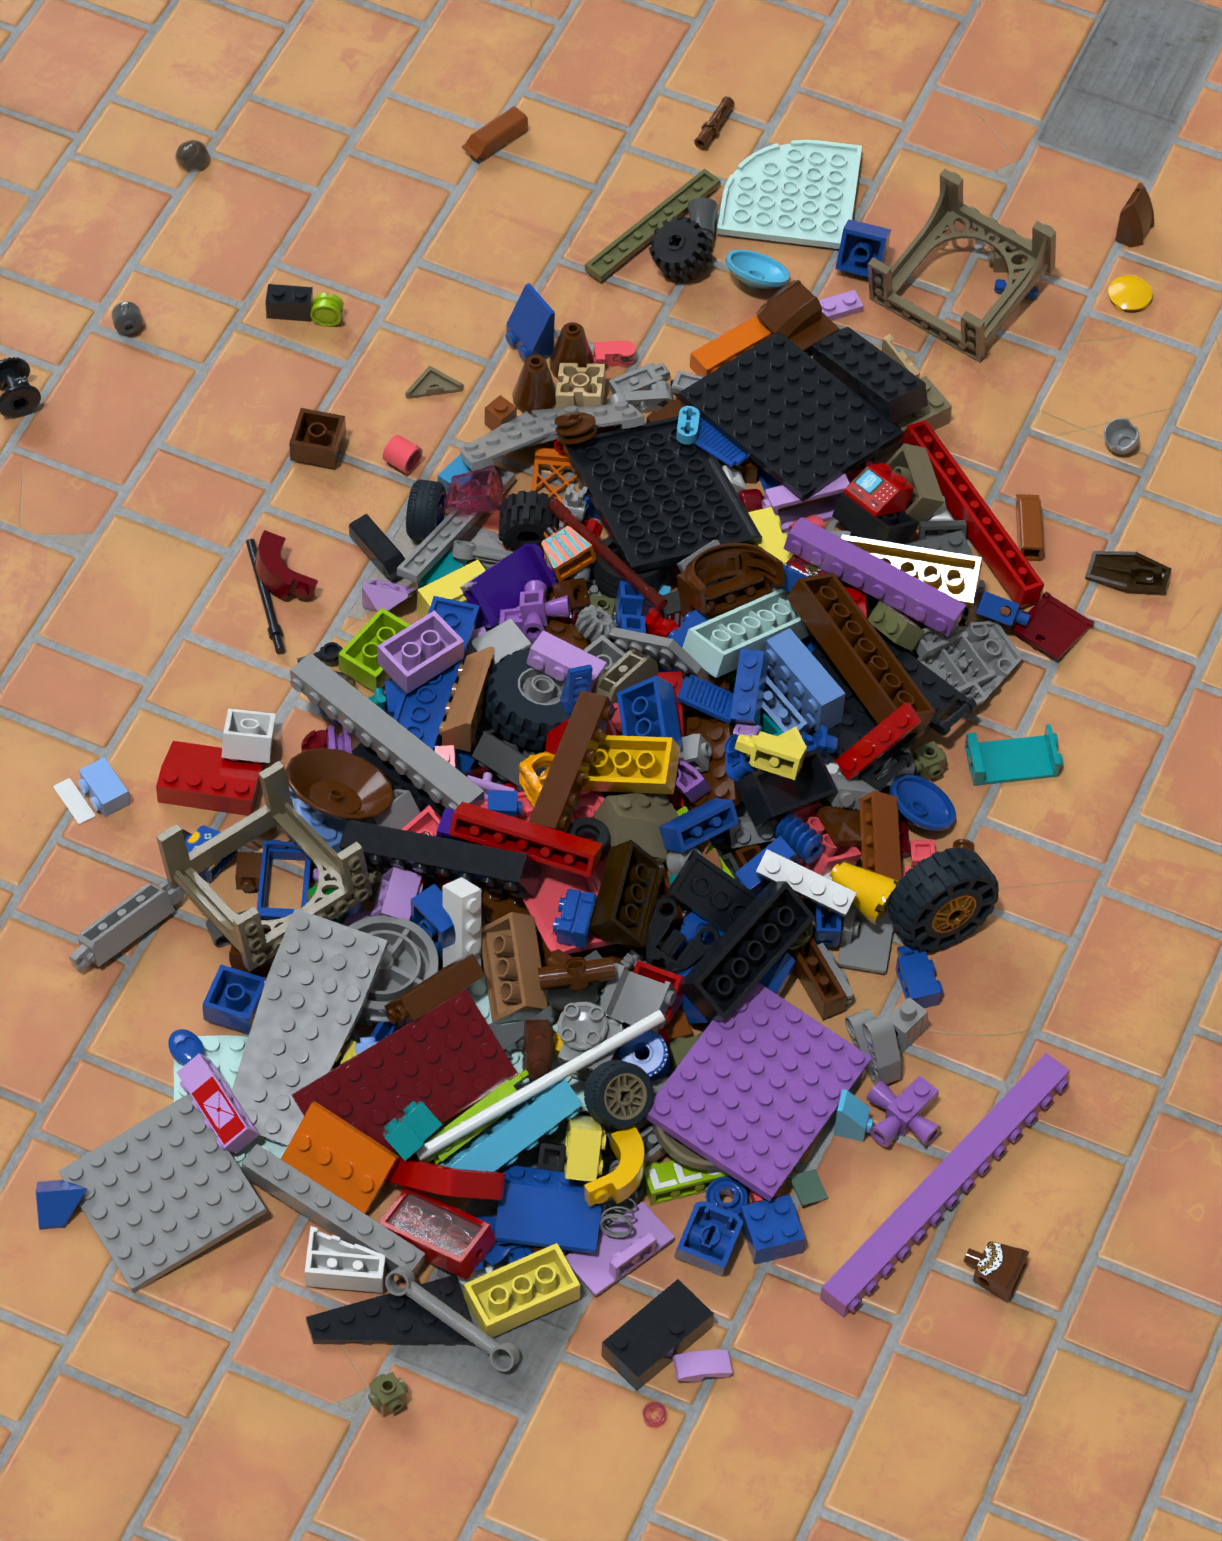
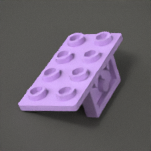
M644 1202L636 1205V1208L632 1211L635 1216L631 1221L633 1229L629 1235L616 1238L600 1231L596 1254L572 1251L565 1256L574 1274L594 1296L599 1295L674 1240V1235ZM631 1212L625 1213L623 1215L626 1216L628 1219L632 1218ZM613 1222L607 1226L618 1232H625L630 1229L628 1223Z

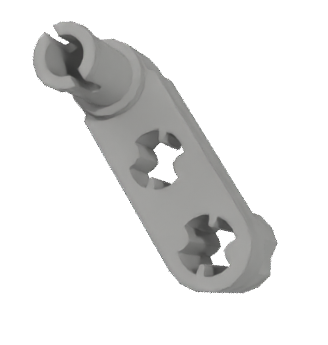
M657 381L651 385L650 390L615 393L610 396L609 403L611 405L620 401H626L639 412H653L665 407L667 403L673 400L669 383Z

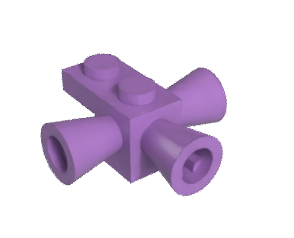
M539 580L529 581L524 586V592H520L519 608L500 610V624L511 618L518 628L522 629V633L530 642H535L542 631H545L544 626H548V617L571 618L569 595L546 602V584Z
M919 1076L896 1097L883 1080L879 1081L869 1092L867 1100L886 1109V1117L883 1121L870 1128L869 1131L872 1138L879 1145L888 1147L897 1132L905 1137L912 1130L924 1146L929 1145L940 1132L941 1126L921 1117V1113L938 1096L939 1090Z

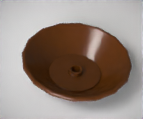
M327 748L304 750L292 757L285 769L288 786L296 796L316 812L330 819L362 820L375 818L387 811L394 799L392 784L378 767L362 757L343 750Z

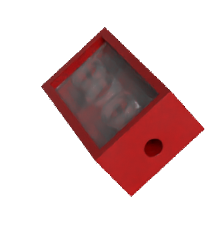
M406 1187L378 1222L423 1251L426 1261L465 1280H468L475 1268L496 1243L489 1223L410 1187Z

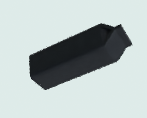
M368 514L349 524V536L385 577H389L391 580L398 577L397 567L405 560L403 554Z

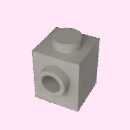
M700 733L681 737L683 749L680 750L679 760L687 762L698 772L708 771L709 760L712 755L710 743Z

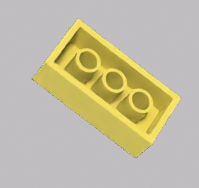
M556 1243L465 1283L464 1299L480 1329L493 1338L580 1299V1283L559 1245Z

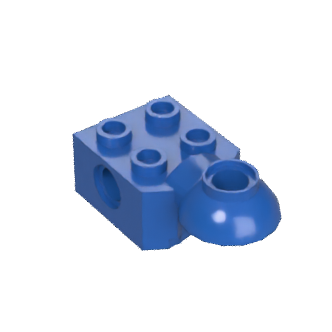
M727 1176L712 1181L706 1190V1201L695 1203L674 1256L677 1259L721 1277L743 1225V1221L738 1214L741 1211V1206L746 1205L748 1198L743 1184L735 1178ZM729 1195L732 1201L724 1203L719 1196Z

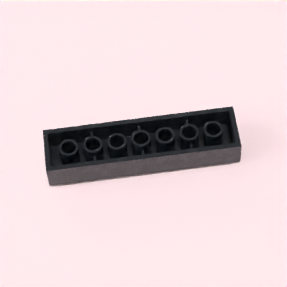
M349 819L346 821L339 848L344 850L358 842L363 848L366 867H369V864L376 865L380 870L388 871L395 866L421 874L423 878L428 880H435L436 877L442 878L446 883L462 877L478 888L481 886L487 887L489 891L503 894V891H507L518 898H525L526 895L535 897L543 870L529 855Z

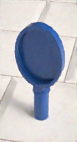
M180 1029L174 1031L169 1037L168 1046L170 1053L180 1065L185 1066L199 1053L204 1056L203 1044L193 1032Z

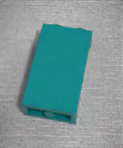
M1051 724L1046 725L1043 736L978 742L976 732L966 734L964 748L973 786L1058 777L1059 768L1063 767L1062 754L1058 753L1056 748L1058 747V737L1056 733H1053Z

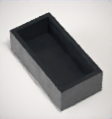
M818 748L805 752L802 767L795 780L760 769L734 783L755 827L781 818L787 813L796 812L820 803L838 792Z

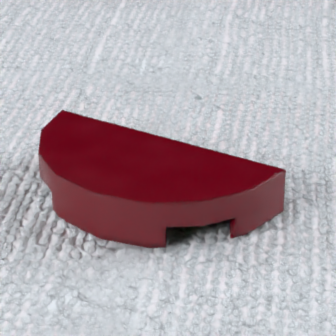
M328 728L316 732L313 730L307 734L301 743V752L318 748L328 749Z

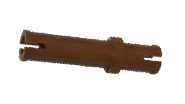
M724 97L708 122L702 125V131L694 140L698 148L705 149L710 140L716 137L719 132L718 128L735 105L732 98Z

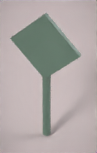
M816 1169L794 1175L789 1174L787 1177L793 1185L801 1206L828 1199Z

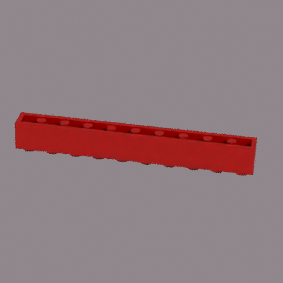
M927 420L906 426L902 445L905 443L926 448L942 496L945 498L946 507L956 520H966V535L1013 601L1020 604L1019 609L1039 602L1044 587L1043 581Z

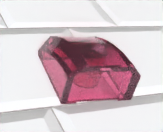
M492 466L452 476L446 491L443 509L464 513H486L501 510L504 487L496 467Z

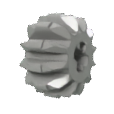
M590 605L581 610L575 626L579 629V634H582L585 639L593 643L601 635L610 640L611 637L608 634L613 627L616 628L617 623L614 621V617L607 613L608 611L602 610L600 606L596 608L594 605Z

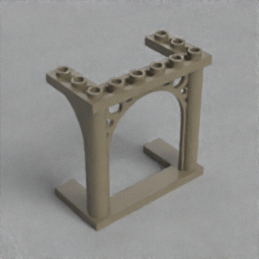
M944 169L940 174V195L934 210L922 230L895 264L889 267L875 258H872L868 263L869 299L980 363L985 357V347L1045 271L1051 273L1054 270L1056 231L1051 226L1037 221L1032 227V240L1018 235L1012 228H1006L994 218L987 217L976 208L965 205L963 203V179L957 173ZM956 221L965 225L963 232H957L954 229L953 225ZM947 227H948V230H949V232H950L949 235H945V234H944L945 232H947V229H946ZM968 238L985 242L994 247L1004 258L1008 267L1009 277L1005 290L982 320L965 311L961 316L960 331L897 295V293L934 248L950 240ZM1019 256L1027 260L1024 264L1020 265L1012 263V259ZM1019 271V275L1016 276L1013 272Z
M279 761L258 773L266 805L189 853L182 829L177 824L156 836L168 883L173 889L179 886L241 953L244 966L249 971L263 965L277 954L292 914L275 920H261L259 912L253 906L239 915L227 906L198 873L278 824L308 855L318 869L319 882L317 889L309 902L299 910L332 920L372 895L362 846L355 842L337 853L294 809L285 768ZM327 877L331 878V880L325 881ZM327 888L337 889L329 895L323 893ZM263 928H269L271 931L264 935Z

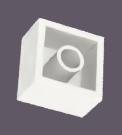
M228 709L223 732L221 758H228L232 761L246 760L254 763H270L276 714Z

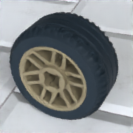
M622 1060L607 1061L596 1067L587 1078L588 1081H586L584 1089V1103L589 1114L598 1123L615 1129H628L642 1122L646 1118L645 1116L648 1115V1112H650L653 1104L652 1101L654 1100L652 1081L648 1074L638 1065Z

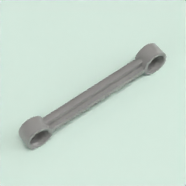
M456 540L453 544L452 556L465 560L478 559L497 563L513 552L478 546L469 541ZM544 558L547 566L551 568L547 558ZM591 565L585 566L568 578H585V581L589 580Z
M399 1266L386 1276L385 1285L391 1294L395 1296L406 1294L489 1354L492 1366L498 1371H508L518 1363L520 1352L513 1343H499L415 1283V1276L409 1268ZM395 1273L402 1275L406 1280L405 1289L395 1283ZM499 1349H503L510 1354L511 1364H506L500 1359Z

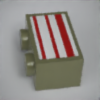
M881 601L878 602L868 618L869 622L890 640L911 651L925 632L899 610Z

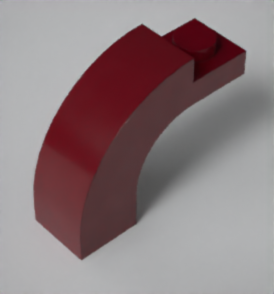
M264 530L255 556V568L259 579L271 592L287 600L290 593L299 598L312 601L318 580L289 569L281 559L286 538Z

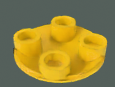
M1125 275L1114 279L1110 283L1108 295L1118 311L1146 309L1149 307L1152 299V289L1142 278Z

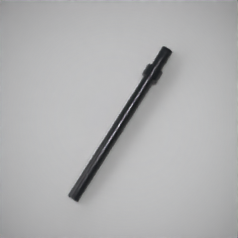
M248 539L246 545L269 625L267 629L269 638L273 640L276 653L281 654L285 651L282 641V628L277 623L269 590L259 579L256 572V542L254 539Z

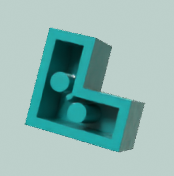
M421 1100L418 1103L415 1101L411 1102L403 1110L405 1115L399 1120L393 1118L383 1127L385 1129L383 1136L405 1161L424 1145V1141L442 1126L440 1121Z

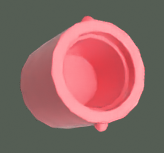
M395 435L388 442L383 452V460L401 470L404 474L412 472L422 457V449L417 444L410 442L400 435Z

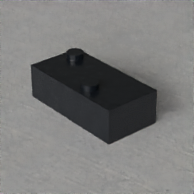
M677 1279L602 1342L601 1356L638 1391L673 1361L674 1355L682 1354L713 1327L714 1313Z

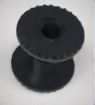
M9 357L0 360V390H4V393L0 396V413L8 418H19L20 416L28 415V413H31L38 407L41 401L39 390L31 386L27 380L30 374V366L19 357Z

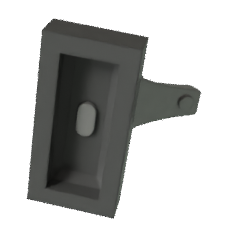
M943 496L944 503L936 510L929 521L919 523V541L962 530L966 538V520H953L949 516Z

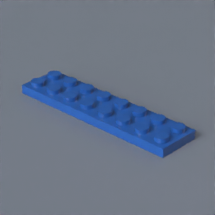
M433 596L428 614L435 610L464 640L465 658L480 612V605ZM464 658L408 694L402 690L393 719L434 751L439 738L440 724L446 717V705L451 701L452 687L454 683H457L458 668L460 664H463Z

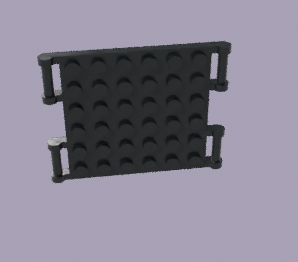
M875 628L936 711L924 731L906 735L858 775L881 792L887 787V783L905 767L909 768L915 762L910 753L903 751L930 728L942 736L947 735L955 723L968 712L971 713L977 708V703L973 698L963 695ZM819 645L811 652L812 655L846 693L842 722L827 730L828 735L838 737L837 749L834 753H830L837 759L874 729L878 723L844 679L822 646ZM957 704L960 706L947 719L940 721ZM811 728L812 731L808 735L813 736L816 731ZM894 759L897 761V762H896L891 768H889L883 775H881V776H876V775H877L880 771H882L887 765H889Z

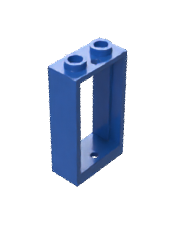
M280 840L263 841L257 911L260 914L261 920H275L291 915L294 912V909L265 908L270 859L305 861L301 908L307 904V890L310 889L313 861L295 842H282Z

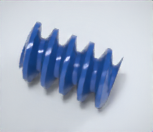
M795 812L787 813L774 826L773 835L777 838L781 836L804 862L812 863L823 854L825 847L822 844L823 836L817 834L815 829H810L809 824L803 823V819L797 817Z

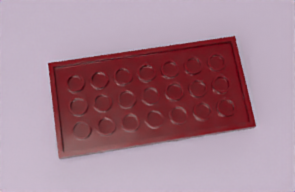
M464 989L420 1018L406 1024L291 1095L304 1116L310 1105L316 1101L391 1152H395L396 1150L383 1136L385 1132L383 1127L393 1118L399 1120L405 1115L403 1110L411 1102L415 1101L418 1103L421 1100L442 1123L487 1096L508 1079L509 1081L512 1080L518 1073L468 990Z

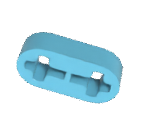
M693 406L682 407L679 411L676 438L682 444H692L697 439L700 412Z

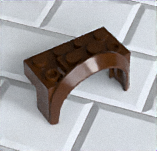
M745 543L721 544L704 550L688 563L684 573L677 575L681 616L684 618L690 611L698 610L707 617H711L772 593V583L777 587L785 585L783 562L762 547ZM739 555H740L741 558H742V570H741V571H740V565H739ZM737 575L733 578L713 584L711 586H705L714 580L727 576Z

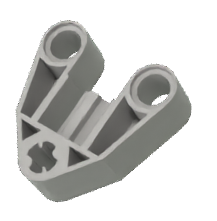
M869 1008L845 1017V1024L854 1046L871 1056V1060L865 1070L873 1084L876 1085L881 1080L888 1084L901 1079V1057L894 1025L890 1017L885 1014L875 1018Z

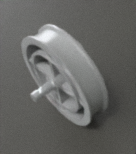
M386 915L371 916L348 926L389 942L359 1018L374 1022H390L386 1016L384 1005L438 972V953L430 936L417 924L404 918L398 919Z

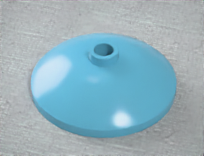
M733 250L727 254L725 259L728 269L737 279L753 289L781 287L790 278V273L783 264L758 252Z

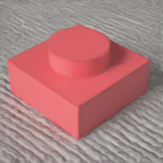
M910 840L911 866H916L922 859H926L931 854L936 853L934 840Z

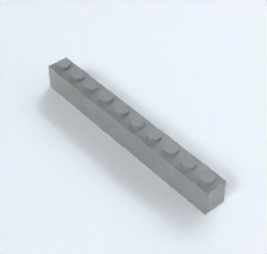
M312 653L308 654L290 669V683L297 692H302L306 695L313 705L321 707L329 718L337 720L348 733H353L357 736L364 746L372 748L383 761L387 760L392 764L399 774L407 776L418 789L422 788L427 792L434 802L440 803L445 808L456 810L462 801L479 807L484 804L483 789Z

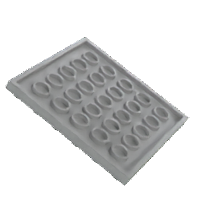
M190 1093L59 1170L65 1182H71L87 1188L78 1204L133 1293L267 1213L263 1203L229 1150H223L216 1142L217 1135L205 1125V1116L193 1106L191 1101L194 1099Z

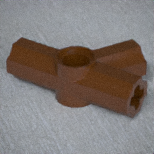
M557 949L551 952L550 957L547 959L548 966L538 968L541 991L568 987L571 990H583L590 983L616 980L613 957L586 961L582 957H572L566 952Z

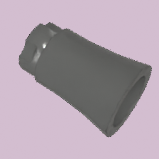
M706 197L692 199L687 205L689 218L691 221L695 220L710 239V243L713 244L718 204L713 199Z

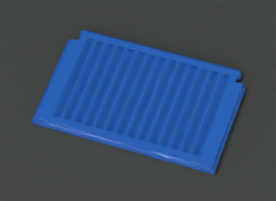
M699 417L697 439L693 443L694 445L730 467L734 465L739 466L749 458L731 441L726 439L725 436H722L719 431H716L703 418Z

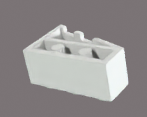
M311 1226L304 1272L305 1286L383 1293L386 1272L385 1255L358 1244L352 1245L342 1241L338 1236L327 1235L318 1231V1228Z

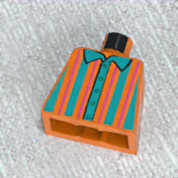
M553 526L545 530L544 537L546 539L542 541L541 545L558 582L563 581L597 560L592 545L570 526H566L560 531Z

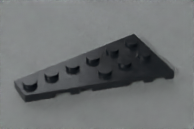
M455 1275L420 1284L426 1291L471 1322ZM388 1293L306 1317V1323L313 1344L345 1345L346 1342H362V1345L386 1343V1345L427 1346L429 1343H445V1346H455V1344L476 1346L406 1294L395 1296Z

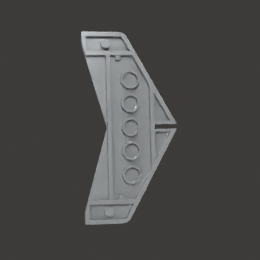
M620 401L611 405L567 406L565 408L531 410L532 416L525 412L477 440L464 444V447L460 449L461 459L472 471H476L493 465L494 458L511 451L555 440L560 435L555 431L557 425L554 423L556 417L566 413L583 412L591 414L595 417L596 428L619 425L622 429L645 425V419L643 414L626 401Z

